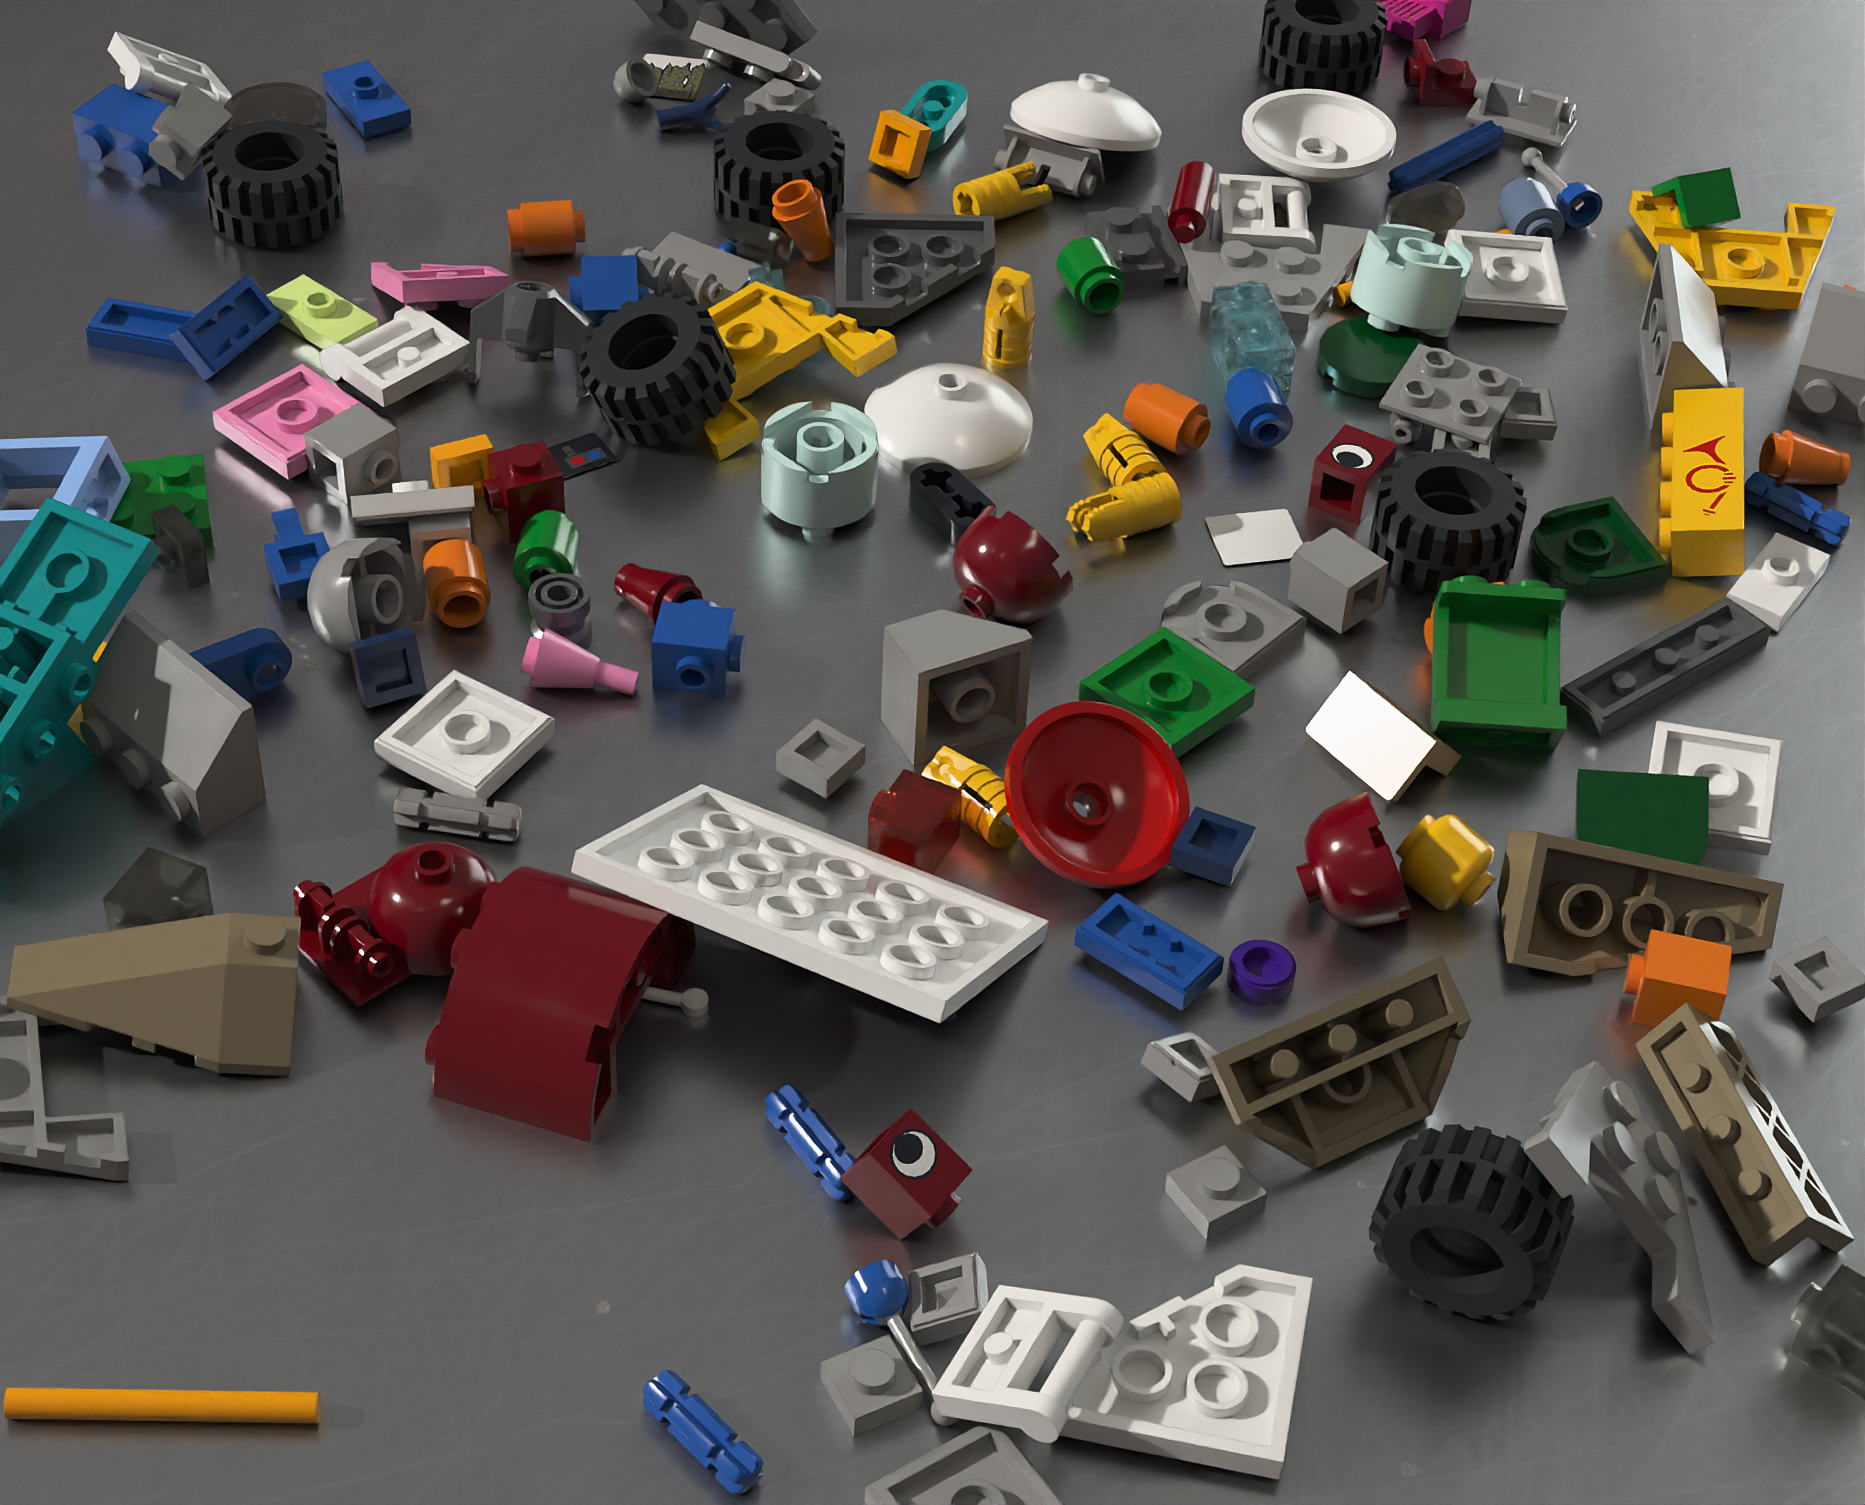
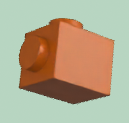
M1651 929L1644 956L1631 953L1627 967L1623 993L1635 995L1631 1023L1655 1028L1686 1002L1719 1020L1727 996L1732 946Z

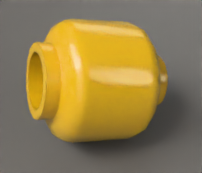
M1430 814L1427 815L1407 835L1396 851V854L1402 859L1399 865L1401 880L1438 911L1450 910L1460 901L1471 909L1496 880L1487 872L1494 860V848L1454 814L1444 815L1437 820Z

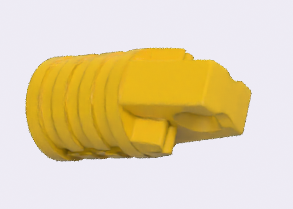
M1002 266L993 276L985 307L983 358L990 365L1000 369L1021 368L1028 364L1032 357L1035 307L1032 276L1026 272ZM999 348L1001 349V357L998 356Z
M1105 413L1099 418L1098 422L1083 435L1098 468L1113 487L1117 485L1122 486L1131 481H1139L1141 479L1137 474L1139 472L1144 474L1145 477H1152L1161 472L1167 473L1166 468L1136 432L1130 431L1109 413Z
M943 746L922 772L923 778L944 801L948 809L978 835L983 837L990 845L1001 848L1014 842L1019 838L1014 825L1010 826L1001 819L1004 814L1010 817L1005 798L1004 780L986 765L978 764L955 750ZM988 802L993 805L991 810L985 806Z

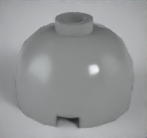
M357 538L343 541L324 554L312 571L307 590V607L313 628L324 643L347 657H351L348 643L407 627L411 629L413 621H423L426 602L425 582L421 568L413 553H402L397 546L401 542L397 539Z

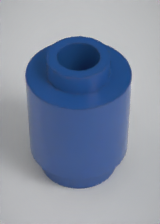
M1255 368L1242 370L1230 379L1224 400L1240 440L1246 446L1254 449H1266L1282 442L1292 429L1293 417L1277 381L1271 375Z

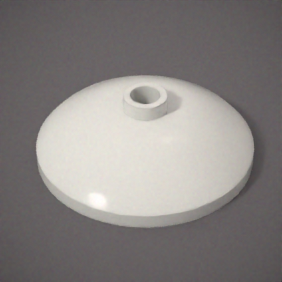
M1080 74L1078 81H1054L1029 90L1012 102L1010 110L1011 119L1029 131L1061 142L1112 151L1149 150L1159 145L1162 133L1154 117L1133 97L1109 87V79L1095 74Z
M1291 89L1266 95L1248 107L1243 116L1242 123L1244 142L1263 163L1284 174L1310 182H1335L1364 176L1379 168L1390 159L1396 143L1395 127L1381 110L1354 96L1329 90Z
M933 363L901 371L880 384L871 393L864 408V414L874 422L877 429L879 455L896 467L911 473L922 464L935 462L954 467L966 478L986 475L1000 470L1015 461L1027 448L1032 435V412L1022 394L1001 377L984 369L964 364Z

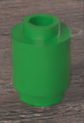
M1083 237L1070 242L1063 248L1057 258V272L1078 306L1094 314H1104L1115 309L1123 300L1125 279L1104 244L1096 238Z
M546 510L535 514L523 525L513 563V575L517 583L529 592L530 586L543 576L555 573L574 574L580 537L574 523L568 516L558 511Z

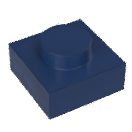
M409 627L348 643L360 699L367 708L427 692L416 635Z
M1195 806L1172 846L1169 866L1231 887L1254 845L1256 827Z

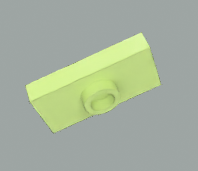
M304 274L266 295L284 317L279 323L321 349H325L335 343L345 345L379 327L377 318Z

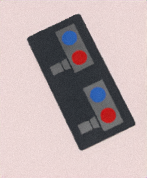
M594 432L548 447L564 478L617 459Z

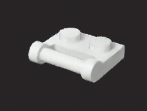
M114 33L107 50L120 65L119 71L126 76V89L142 95L149 91L178 101L184 87L191 82L230 113L232 95L206 64L124 34Z
M1219 173L1217 198L1221 243L1240 240L1253 247L1269 249L1294 247L1302 250L1304 253H1316L1315 237L1309 231L1307 207L1311 202L1310 186L1306 181L1291 177ZM1273 203H1281L1282 207L1286 210L1288 228L1275 227Z
M412 304L398 310L394 314V319L365 335L345 345L335 343L321 350L319 359L323 370L331 379L337 381L343 378L385 408L468 363L469 341Z
M999 1285L931 1393L940 1415L1020 1428L1037 1441L1043 1443L1056 1441L1069 1419L1066 1408L1102 1347L1112 1345L1124 1324L1121 1313L1112 1304L1097 1298ZM1062 1332L1074 1333L1040 1392L1028 1391Z

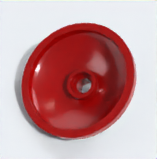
M1076 701L1058 705L1039 715L1024 729L1014 743L1007 760L1004 791L1013 825L1031 853L1057 875L1090 888L1119 889L1147 880L1170 862L1172 846L1189 819L1190 799L1188 786L1181 765L1170 746L1154 728L1138 716L1118 706L1096 701ZM1073 802H1078L1084 806L1087 817H1083L1076 811Z

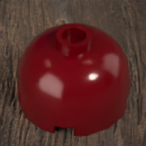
M988 506L966 528L956 544L953 555L955 579L963 591L959 595V600L965 609L976 618L987 620L990 617L999 623L1017 626L1036 622L1057 607L1073 590L1071 573L1068 570L1060 578L1058 571L1052 565L1060 555L1034 527L1010 511H1007L999 519L993 516L996 506Z
M1367 792L1329 807L1311 823L1304 840L1307 863L1296 866L1309 904L1322 900L1324 907L1333 919L1348 927L1363 929L1389 925L1412 916L1401 877L1390 847L1386 843L1381 829L1378 828L1380 821Z
M430 841L411 845L399 851L385 863L373 880L367 910L370 935L374 939H384L391 945L395 960L394 966L412 974L432 976L454 973V969L450 965V955L455 938L461 929L472 928L480 913L482 897L491 881H497L495 872L473 850L452 842Z

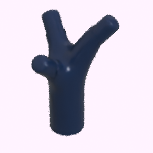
M724 82L715 92L701 100L687 105L657 110L656 115L660 131L698 125L712 128L721 133V128L725 124L714 118L712 114L716 112V105L732 90L731 85Z

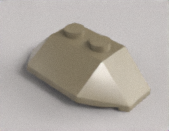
M1441 956L1206 1060L1235 1125L1313 1169L1432 1115L1452 1068L1459 1041L1464 1039L1471 1018Z

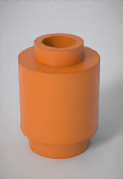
M571 200L520 203V209H507L510 253L523 252L524 257L576 254V243L585 242L583 210H573Z
M1146 382L1138 384L1128 396L1123 409V421L1131 426L1132 431L1136 432L1140 437L1179 456H1184L1191 450L1199 449L1210 432L1211 422L1207 419L1208 410L1205 404L1158 382L1152 385Z
M449 539L437 543L429 549L423 560L430 607L433 613L450 627L466 628L475 625L485 616L491 601L482 552L475 544L462 539Z

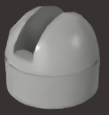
M632 58L621 65L616 71L615 79L613 80L614 91L620 99L627 102L643 101L657 90L658 80L656 73L645 60Z

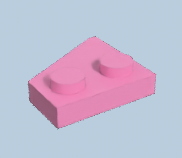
M371 263L372 285L400 302L405 303V307L413 304L423 311L435 310L438 308V301L457 300L458 306L474 308L509 286V275L491 266L422 264L421 270L396 271L389 267V263Z

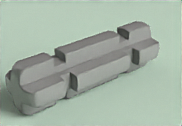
M412 788L400 789L394 801V822L402 827L421 829L422 824L426 823L429 824V831L481 838L483 832L489 833L490 840L509 843L517 840L522 827V809L513 803L495 801L493 807L487 806L486 799L435 792L433 798H428L427 791Z

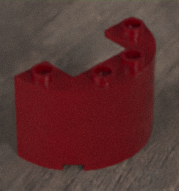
M529 866L515 869L501 882L491 881L483 894L480 913L472 928L461 929L453 943L450 965L455 970L445 999L440 1024L434 1027L426 1044L425 1063L434 1066V1096L590 1143L618 1092L616 1044L648 986L673 991L696 948L693 922L615 890Z

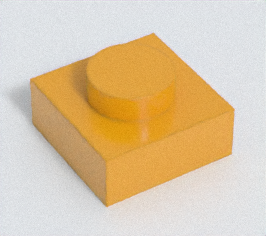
M893 109L881 111L868 160L906 179L920 177L932 128Z
M486 434L430 447L433 489L473 485L474 499L483 497L481 482L482 480L489 479L487 454L494 453V448Z

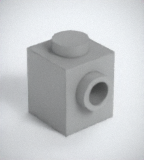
M360 403L351 406L304 433L309 479L347 505L351 503L350 496L366 495L401 474L399 457L400 438L397 428L389 420L379 417Z
M1333 527L1313 541L1303 543L1294 552L1289 566L1291 575L1287 598L1338 633L1342 634L1380 609L1388 562Z

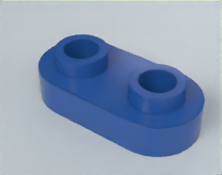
M267 628L252 629L188 653L244 699L278 686L287 676L292 665V654L289 648L276 632Z

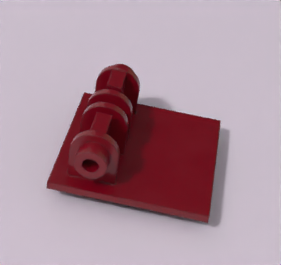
M382 867L333 895L331 889L325 883L313 882L311 880L299 883L292 893V900L295 902V916L301 917L299 951L357 1007L413 975L394 966L395 960L392 947L386 940L381 938L374 939L370 935L367 913L369 895L373 880Z

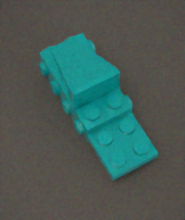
M50 497L46 498L0 568V831L88 770L97 758L67 723L77 707L85 702L92 693L95 680L102 670L92 659L93 655L161 552L152 539Z

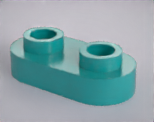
M933 80L922 84L899 112L932 128L926 153L943 145L966 116L968 93L962 85L956 82Z

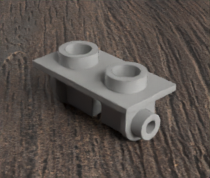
M1492 75L1489 76L1488 80L1478 79L1474 89V97L1478 99L1467 114L1465 121L1479 125L1485 121L1492 120L1497 127L1502 126L1506 133L1527 138L1537 145H1552L1561 148L1577 120L1573 119L1576 104L1569 103L1568 97L1533 88L1530 92L1528 103L1521 102L1524 85L1496 78Z
M1007 124L1004 125L1003 131L1007 151L1000 149L997 152L994 161V168L1001 171L1032 161L1037 168V174L1027 183L1036 185L1042 171H1049L1044 184L1048 185L1050 190L1076 198H1081L1083 194L1091 196L1095 190L1096 183H1104L1105 177L1100 150L1054 140L1025 128L1021 129Z

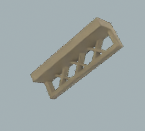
M1686 1002L1635 1043L1638 1052L1752 1259L1770 1266L1806 1237L1836 1252L1841 1251L1855 1240L1731 1027Z

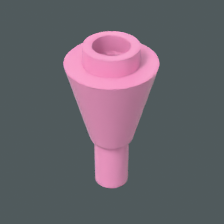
M545 628L541 639L530 637L521 667L522 673L531 675L530 688H594L595 685L633 696L639 677L638 671L601 662L600 657L548 628Z

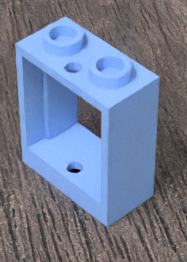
M108 436L0 439V507L10 489L58 488L53 499L110 521L131 480ZM39 509L0 510V565H3Z

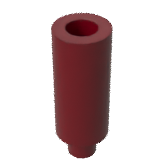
M1192 161L1181 168L1170 209L1168 227L1174 234V238L1183 244L1192 242L1205 231L1215 190L1216 172L1209 164L1202 161Z

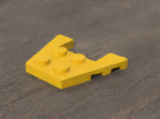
M1632 190L1629 203L1630 214L1656 252H1658L1659 243L1671 244L1713 291L1716 306H1750L1767 311L1799 309L1831 229L1836 211L1835 206L1788 202L1783 219L1786 233L1708 226L1684 229L1675 194L1653 198L1651 191Z
M757 281L709 308L708 311L735 363L733 367L736 371V382L731 384L733 393L730 399L721 402L720 405L723 410L715 418L709 417L704 422L705 427H703V430L715 458L722 461L761 437L758 419L738 403L737 400L751 395L760 386L785 371L794 369L803 360L822 349L826 350L858 378L898 353L895 336L880 328L875 334L858 328L856 319L841 313L832 318L814 311L812 302Z

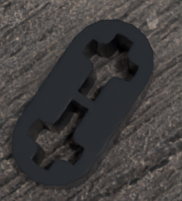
M935 462L922 464L915 468L910 475V506L954 546H956L957 541L966 528L988 506H995L992 500L957 469L948 464ZM995 508V511H994L993 516L996 517L997 511H996V508Z

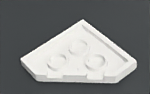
M1238 1264L1215 1276L1214 1286L1185 1301L1180 1296H1177L1131 1320L1128 1331L1117 1336L1112 1345L1100 1349L1066 1408L1069 1419L1059 1436L1280 1480L1313 1278Z

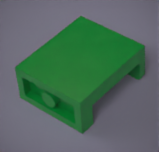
M1460 576L1452 581L1442 582L1434 602L1431 732L1445 743L1541 750L1556 749L1567 730V706L1560 705L1561 613L1567 603V590L1550 588L1549 584L1538 580H1524L1514 585L1489 584L1486 579L1478 576Z

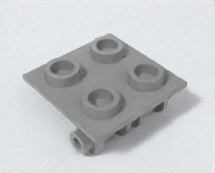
M673 231L651 252L645 247L637 246L634 249L628 247L622 253V255H636L638 286H649V294L655 293L656 297H661L665 292H675L679 298L688 295L695 298L698 305L703 304L707 310L745 288L762 271V265Z
M1418 344L1380 401L1379 407L1392 412L1389 428L1392 438L1398 443L1405 444L1416 441L1423 432L1424 424H1428L1486 444L1521 387L1523 379L1506 374L1496 367L1483 366L1451 355L1446 350Z

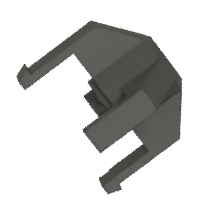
M534 281L515 282L471 310L468 367L464 370L466 380L470 383H476L480 379L482 338L503 341L507 344V347L515 350V359L522 362H537L540 360V356L552 358L554 356V348L578 351L576 397L585 398L589 391L579 373L578 365L582 362L579 357L581 347L589 343L587 335L592 330V321L552 285Z

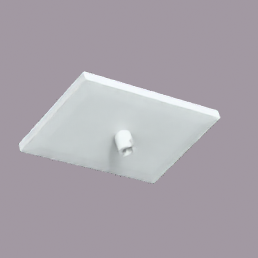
M703 784L576 850L571 873L937 1023L944 1021L1042 944L1049 921Z

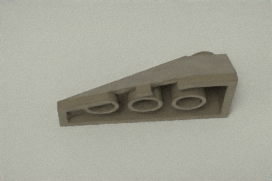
M1509 830L1497 891L1507 963L1571 976L1628 967L1631 953L1644 956L1651 929L1732 946V954L1772 949L1784 884L1542 832Z
M228 912L14 946L7 1007L85 1032L100 1026L133 1037L132 1046L155 1053L159 1045L195 1056V1066L218 1073L289 1076L301 917Z

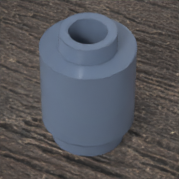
M1520 177L1512 180L1502 189L1499 198V213L1513 235L1549 237L1552 239L1553 244L1559 240L1564 232L1565 220L1547 188L1541 182L1528 177Z

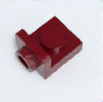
M1414 40L1412 56L1407 57L1404 62L1403 76L1406 87H1411L1419 106L1475 104L1478 99L1474 97L1477 80L1468 61L1446 58L1435 62L1426 40Z

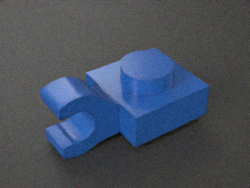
M295 508L271 512V518L277 535H273L274 543L264 545L265 562L280 602L307 597L312 571L319 559L330 551L324 533L319 532L305 536Z

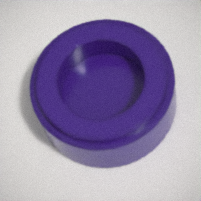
M1250 940L1238 945L1232 951L1228 964L1227 983L1230 990L1243 1001L1255 1005L1276 1004L1286 999L1293 990L1296 962L1293 955L1280 944L1268 940Z

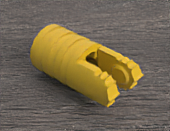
M1032 161L958 184L953 192V205L956 215L994 216V222L1045 206L1054 199L1052 191L1045 184L1021 191L1020 186L1025 185L1037 174V168Z
M1161 472L1152 477L1141 478L1139 481H1131L1122 486L1111 487L1107 492L1088 497L1085 501L1081 499L1078 503L1075 502L1073 506L1069 507L1068 515L1065 519L1070 523L1074 531L1083 535L1086 533L1087 539L1097 543L1098 541L1103 542L1105 539L1127 538L1136 533H1144L1150 529L1161 528L1166 524L1177 523L1182 516V502L1172 477L1168 473Z

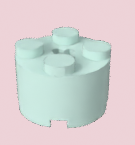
M1400 224L1379 225L1376 235L1371 229L1367 233L1350 292L1351 300L1369 313L1368 323L1378 329L1397 331L1400 325L1418 328L1420 331L1431 336L1446 337L1449 335L1451 326L1455 323L1473 265L1474 257L1471 252L1450 239L1448 249L1433 243L1435 232Z
M811 401L792 404L774 413L765 424L761 443L762 504L781 520L800 526L801 531L805 535L814 538L830 536L836 527L851 524L864 517L877 504L879 443L874 422L860 410L835 402H831V410H812Z

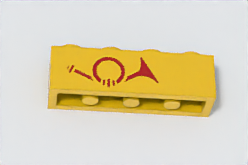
M1744 387L1674 390L1673 413H1662V481L1672 482L1660 483L1661 517H1671L1659 519L1660 553L1672 554V577L1743 575L1745 572Z

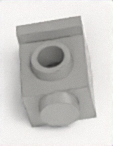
M189 82L184 87L175 107L169 105L155 121L152 130L158 135L150 143L148 155L183 181L202 162L203 153H206V146L210 141L217 140V135L226 130L233 115Z

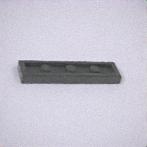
M1726 596L1560 687V705L1567 706V715L1600 739L1765 646L1771 629Z

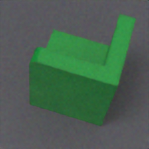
M1730 167L1678 176L1651 187L1653 198L1671 194L1676 195L1684 229L1703 226L1718 227L1741 219Z

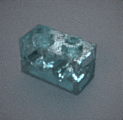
M1243 282L1234 286L1213 287L1207 342L1226 387L1236 373L1249 368L1260 369L1277 381L1285 401L1288 402L1296 347L1267 283L1254 284Z

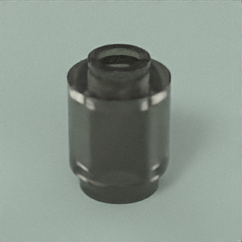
M1435 180L1395 195L1390 199L1387 205L1386 224L1418 227L1435 232L1434 236L1449 231V229H1453L1457 222L1463 218L1465 213L1463 195L1458 187L1451 182Z

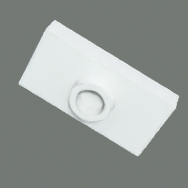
M1776 532L1731 588L1727 597L1768 626L1772 631L1779 632L1826 571L1830 555Z

